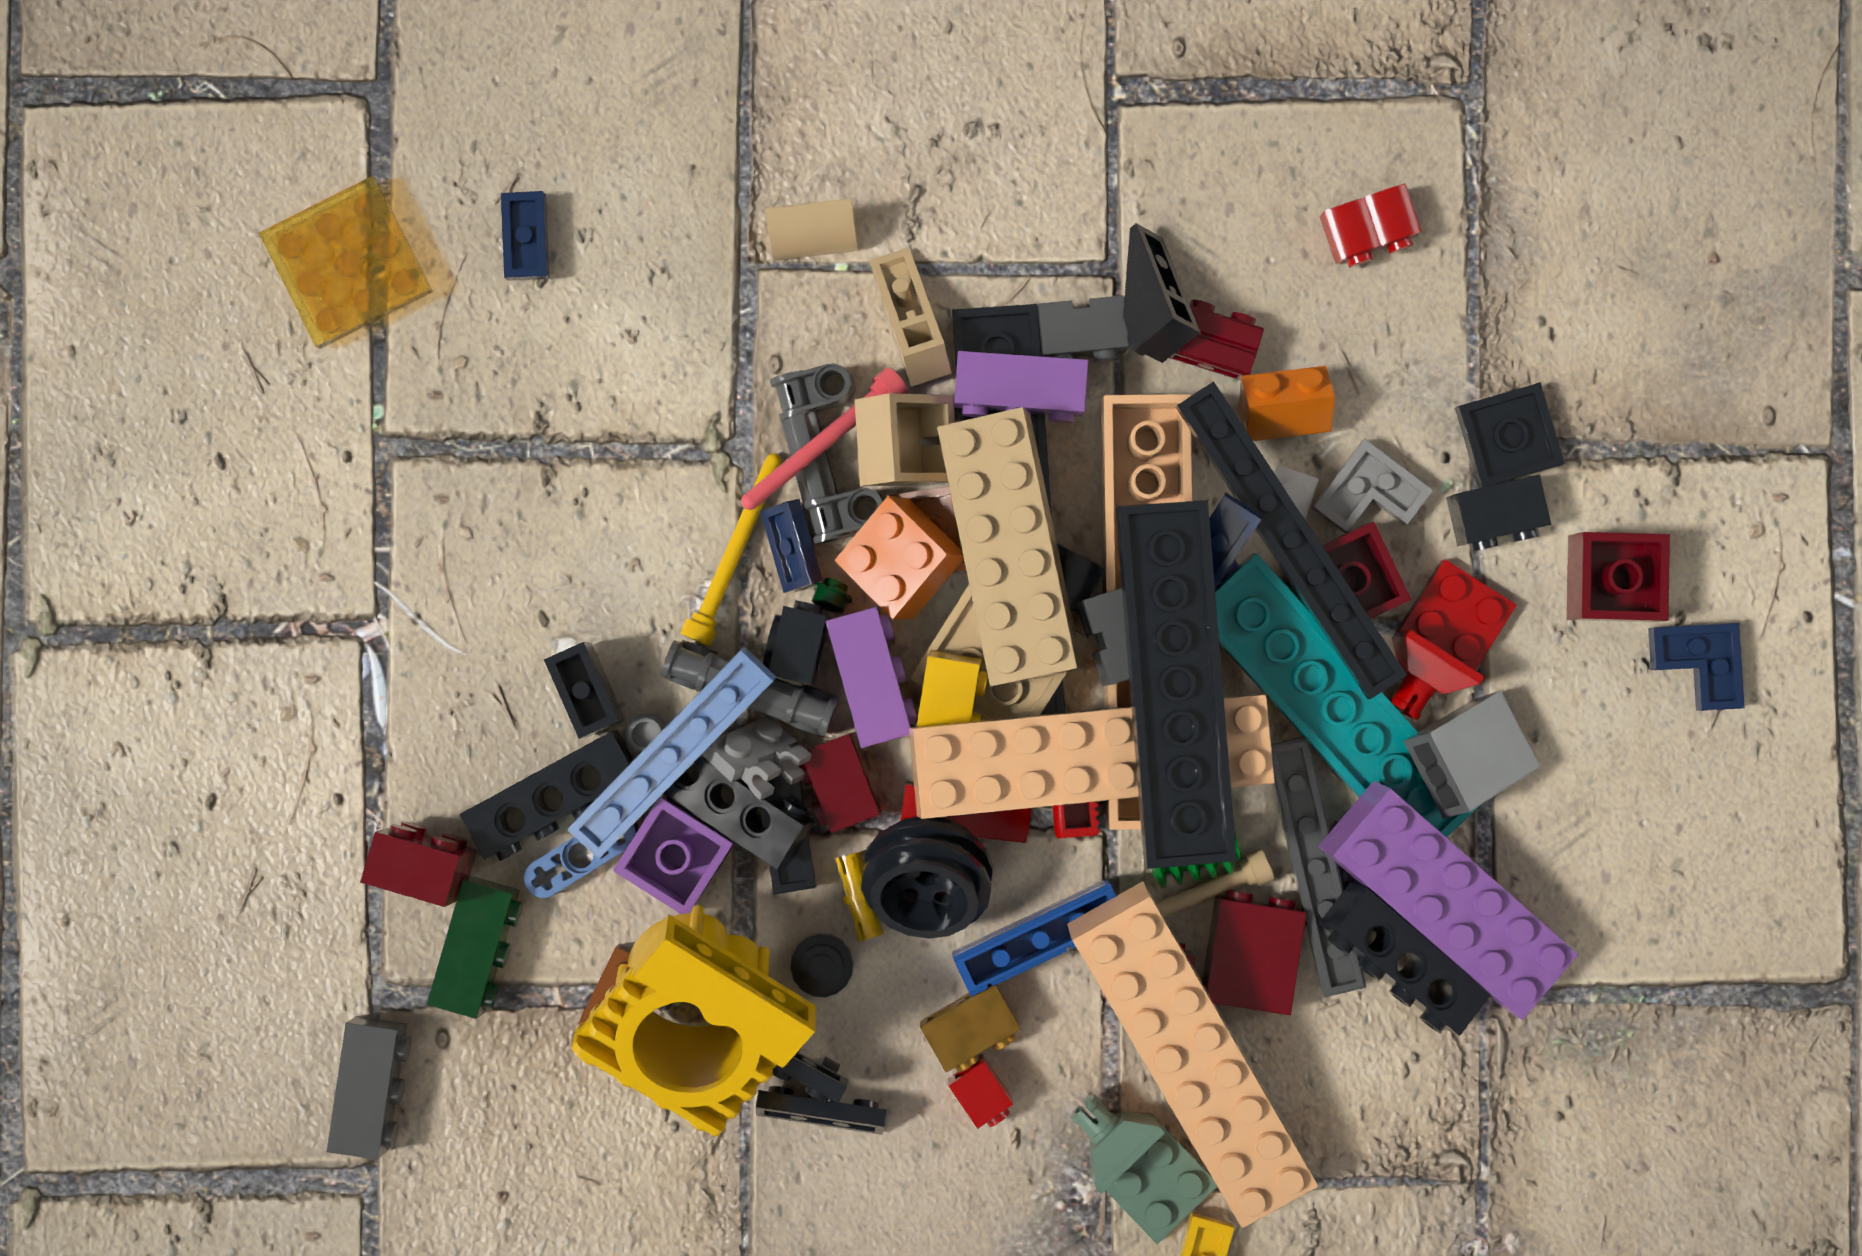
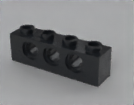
M618 730L611 731L459 815L483 859L485 860L496 855L498 860L502 861L521 851L522 847L519 842L534 834L537 841L554 833L560 829L557 821L569 814H572L576 820L633 761V758ZM588 765L596 767L601 774V783L595 790L585 787L581 780V773ZM550 786L558 788L563 794V804L558 810L550 809L544 802V793ZM511 807L519 808L525 815V825L521 830H514L507 823L506 815Z
M703 753L694 761L699 768L698 780L696 782L690 780L685 771L663 793L776 870L791 863L815 823L813 819L805 815L807 809L791 798L785 797L782 800L775 794L759 800L741 778L731 783L703 756ZM724 784H728L735 794V799L731 806L726 804L721 797V789ZM759 807L764 808L770 815V825L767 829L762 828L757 823L756 812Z
M1350 882L1319 922L1331 933L1327 938L1331 944L1347 955L1351 951L1362 959L1358 966L1365 973L1377 981H1380L1383 977L1392 985L1389 993L1409 1008L1412 1004L1418 1007L1423 1012L1419 1017L1420 1020L1439 1034L1445 1029L1460 1036L1491 996L1365 887ZM1375 927L1376 938L1368 945L1367 935ZM1406 954V965L1402 970L1398 971V961ZM1434 981H1437L1436 991L1429 997V987Z

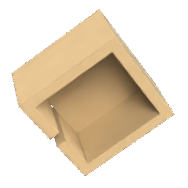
M887 393L855 399L860 486H927L948 483L941 444L921 447L920 440L939 437L938 426L955 423L953 396Z

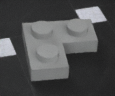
M1364 439L1311 508L1343 533H1347L1371 501L1401 524L1407 525L1433 490L1368 440Z

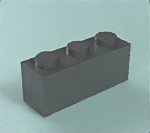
M359 1016L345 1023L326 1152L378 1160L389 1148L394 1147L399 1128L398 1122L393 1121L395 1105H400L405 1088V1080L399 1078L401 1063L407 1061L411 1048V1037L406 1036L407 1023Z

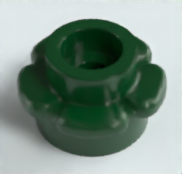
M825 578L823 583L818 582L813 585L815 592L811 601L813 604L823 607V610L842 614L846 604L852 603V597L846 594L848 586L836 579Z

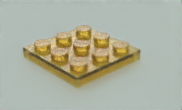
M373 175L259 232L315 347L319 349L433 293L378 180Z

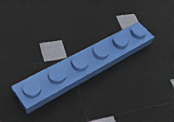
M743 647L586 808L567 830L599 859L774 681L776 676L748 649Z

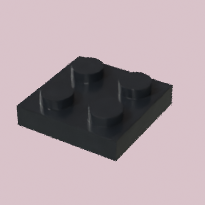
M1541 382L1455 407L1478 488L1495 485L1565 464Z

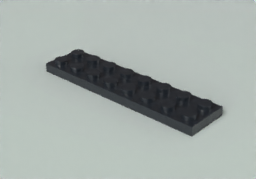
M1208 500L1116 507L1144 868L1153 869L1235 862L1237 857Z

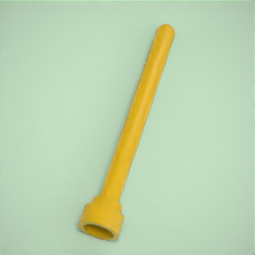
M771 453L766 457L754 486L782 464V459L778 454ZM765 501L753 510L743 509L698 613L693 612L691 619H685L679 634L711 647L718 632L714 630L717 623L714 621V617Z

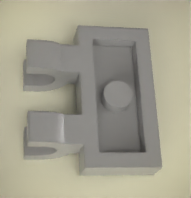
M765 716L717 738L704 751L703 756L731 783L741 778L749 786L751 792L759 800H762L773 794L774 787L768 781L779 776L780 773L790 785L803 780L805 772L798 766L810 761L812 754L802 746H797V740L771 716Z

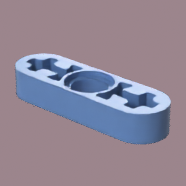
M636 822L624 834V839L626 840L624 844L617 840L607 850L609 854L606 856L602 855L599 859L593 854V860L587 867H578L570 859V850L573 845L581 843L576 837L561 844L527 867L524 874V883L527 890L539 898L550 897L627 849L638 832ZM560 854L562 865L572 874V877L567 879L566 873L563 871L551 879L553 886L551 889L546 884L538 886L535 882V879L540 875L537 868L541 866L544 871L554 868L560 864L554 856Z

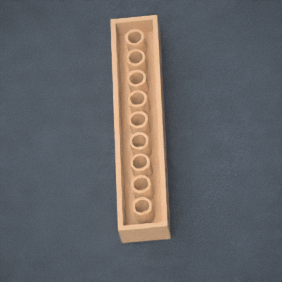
M1191 394L1104 395L1100 401L1102 567L1105 568L1102 573V594L1122 588L1116 507L1192 501L1191 431L1175 408L1178 404L1189 398ZM1129 679L1104 686V709L1131 706ZM1139 797L1105 800L1106 827L1110 830L1141 829Z

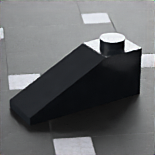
M1135 223L1129 232L1123 319L1129 332L1127 339L1132 349L1141 356L1147 355L1163 363L1200 334V330L1163 238Z

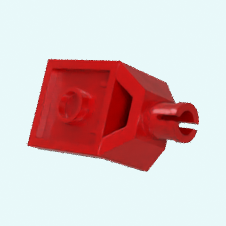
M1446 559L1441 560L1391 638L1395 657L1407 676L1403 678L1402 684L1389 701L1397 710L1399 708L1402 709L1404 715L1418 721L1422 715L1421 712L1434 694H1447L1480 684L1484 676L1478 673L1476 669L1517 605Z

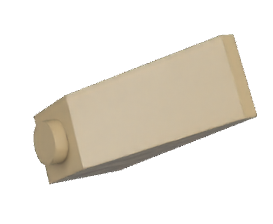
M910 248L869 260L911 387L952 374L945 344Z

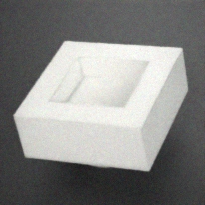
M1278 465L1274 472L1304 519H1306L1319 479Z

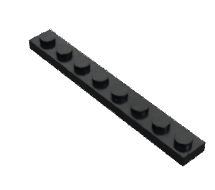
M1213 381L1178 404L1175 408L1235 499L1263 516L1256 527V531L1365 697L1372 699L1407 676L1215 382Z

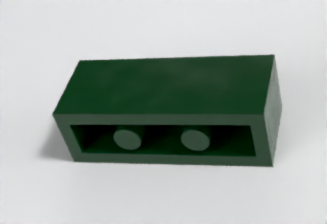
M474 876L462 880L426 1005L474 1019L483 1015L486 1009H493L499 992V985L494 984L498 967H505L511 950V944L506 942L510 926L516 927L523 908V902L517 901L520 889Z

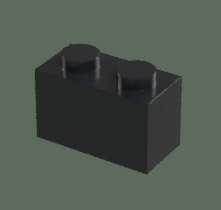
M1540 474L1456 493L1446 497L1457 547L1471 544L1472 552L1498 546L1496 538L1512 534L1514 542L1539 537L1538 528L1552 525Z
M582 642L544 659L578 739L587 738L625 721L592 643Z

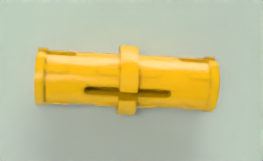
M862 852L835 858L846 895L842 897L844 905L848 904L857 940L863 941L883 935L884 931L881 922L875 912L868 906L861 891L864 868Z

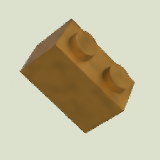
M992 984L988 985V989L976 995L970 996L967 993L920 1021V1029L945 1072L955 1068L957 1073L970 1068L980 1060L977 1056L979 1053L991 1046L994 1051L1008 1046L1017 1039L1014 1033L1021 1030L1016 1016L998 985L993 986Z

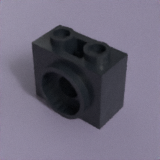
M795 600L794 608L783 606L782 615L775 614L767 640L763 665L776 677L815 684L828 631L826 621L830 620L829 617L821 615L823 607Z

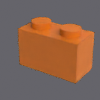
M1326 365L1241 376L1239 414L1242 425L1253 441L1331 432L1335 394Z

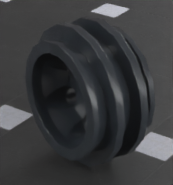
M905 818L879 832L867 847L861 891L868 906L889 928L913 937L927 939L947 937L966 929L969 924L976 922L988 908L992 886L993 863L987 848L966 827L946 818Z

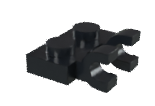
M801 1048L783 1068L776 1065L773 1069V1075L781 1080L789 1082L792 1077L807 1085L805 1092L824 1103H827L829 1098L839 1103L848 1084V1079L837 1074L840 1067L839 1063L825 1056L823 1062L819 1064L801 1054Z

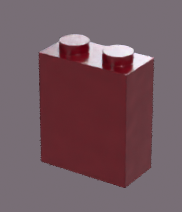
M1228 890L1227 897L1215 896L1202 983L1214 1004L1291 1016L1306 912L1300 908H1295L1296 900L1270 896L1269 903L1252 901V893L1237 890Z

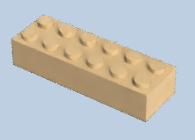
M1023 407L938 426L937 429L990 686L1000 687L1083 669L1030 414Z

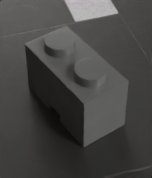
M1124 295L1090 298L1086 308L1073 309V300L1039 303L1037 306L1041 357L1077 359L1078 357L1093 356L1094 362H1110L1119 360V353H1125L1129 347L1127 327L1123 319Z
M1122 588L1076 603L1086 637L1095 634L1100 651L1092 653L1102 687L1128 680L1129 670Z

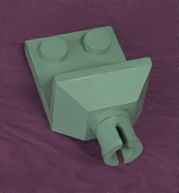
M1091 1094L1083 1102L1095 1118H1092L1080 1105L1072 1112L1070 1118L1089 1135L1090 1170L1095 1187L1101 1194L1107 1191L1147 1235L1158 1244L1216 1189L1217 1185L1210 1173L1152 1113L1119 1112L1115 1115L1100 1102L1096 1094Z

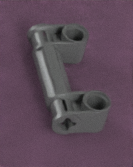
M835 363L825 364L807 370L785 373L770 379L771 387L776 388L782 413L779 414V418L782 423L790 457L822 431L817 412L842 406L853 398L856 390L855 381L852 375L841 365ZM834 374L842 375L845 381L843 390L834 396L827 395L824 391V384L827 378ZM827 450L795 475L803 502V509L809 511L815 534L812 538L813 545L828 543L857 533L867 521L859 518L856 507L861 499L873 497L878 507L885 500L881 494L869 488H859L838 494Z
M683 639L682 641L674 640L665 658L661 677L700 692L729 660L718 657V652ZM775 678L747 708L782 720L791 726L809 733L825 737L838 703V696L805 684L799 686Z

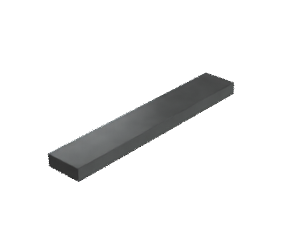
M1298 737L1271 744L1275 783L1272 784L1301 907L1306 912L1305 924L1322 995L1329 997L1367 988L1363 970L1358 966L1360 958L1352 951L1347 955L1327 940L1331 933L1319 923L1344 889L1338 864L1318 847L1330 833L1309 741L1305 737Z

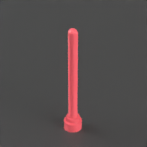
M885 368L872 379L873 384L869 387L870 392L863 398L887 393L908 394V389L904 381L894 370ZM855 405L744 494L741 499L742 506L747 510L755 509L856 426Z

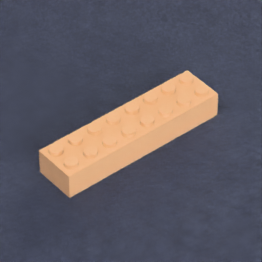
M1252 694L1224 697L1231 788L1275 783L1266 695ZM1131 706L909 728L917 816L921 819L1138 797Z
M1142 881L1068 923L1067 926L1073 943L1242 1229L1319 1187L1308 1164L1145 883Z

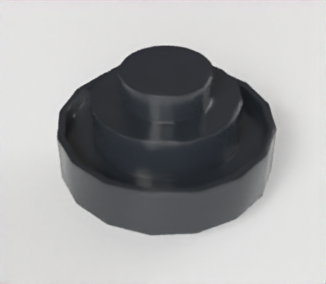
M817 933L807 936L797 945L791 957L790 970L794 982L803 992L813 997L825 998L839 993L847 986L853 974L854 960L850 948L842 939L833 934Z

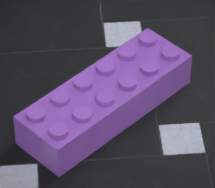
M1373 781L1318 846L1361 885L1374 893L1491 995L1490 997L1502 1008L1522 1021L1578 956L1570 946L1391 788Z

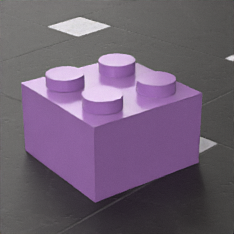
M666 795L658 798L613 871L678 913H691L692 908L697 905L736 842Z

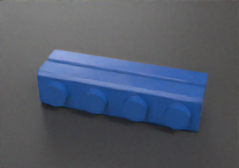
M1105 879L952 951L953 960L970 996L988 989L989 984L995 986L1067 952V947L1069 946L1072 949L1076 946L1072 941L1067 924L1116 897L1110 882Z

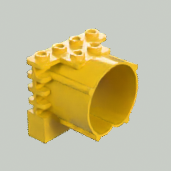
M696 905L692 908L691 913L674 916L668 914L665 919L649 927L638 938L630 952L628 964H621L618 967L615 986L613 985L608 989L601 1004H596L590 1011L589 1018L585 1022H581L575 1029L572 1050L584 1063L598 1067L615 1077L621 1085L637 1090L652 1099L660 1108L670 1110L689 1121L697 1130L706 1131L718 1137L725 1130V1125L729 1118L734 1119L740 1113L741 1105L744 1101H751L756 1095L757 1087L760 1083H767L772 1077L775 1066L779 1065L783 1068L815 1033L816 1005L769 977L770 949L768 947H758L753 941L743 936L728 935L725 927L719 920L711 915L704 914V908ZM687 1002L697 1006L704 1019L712 1025H682L669 1021L653 1011L671 1003Z

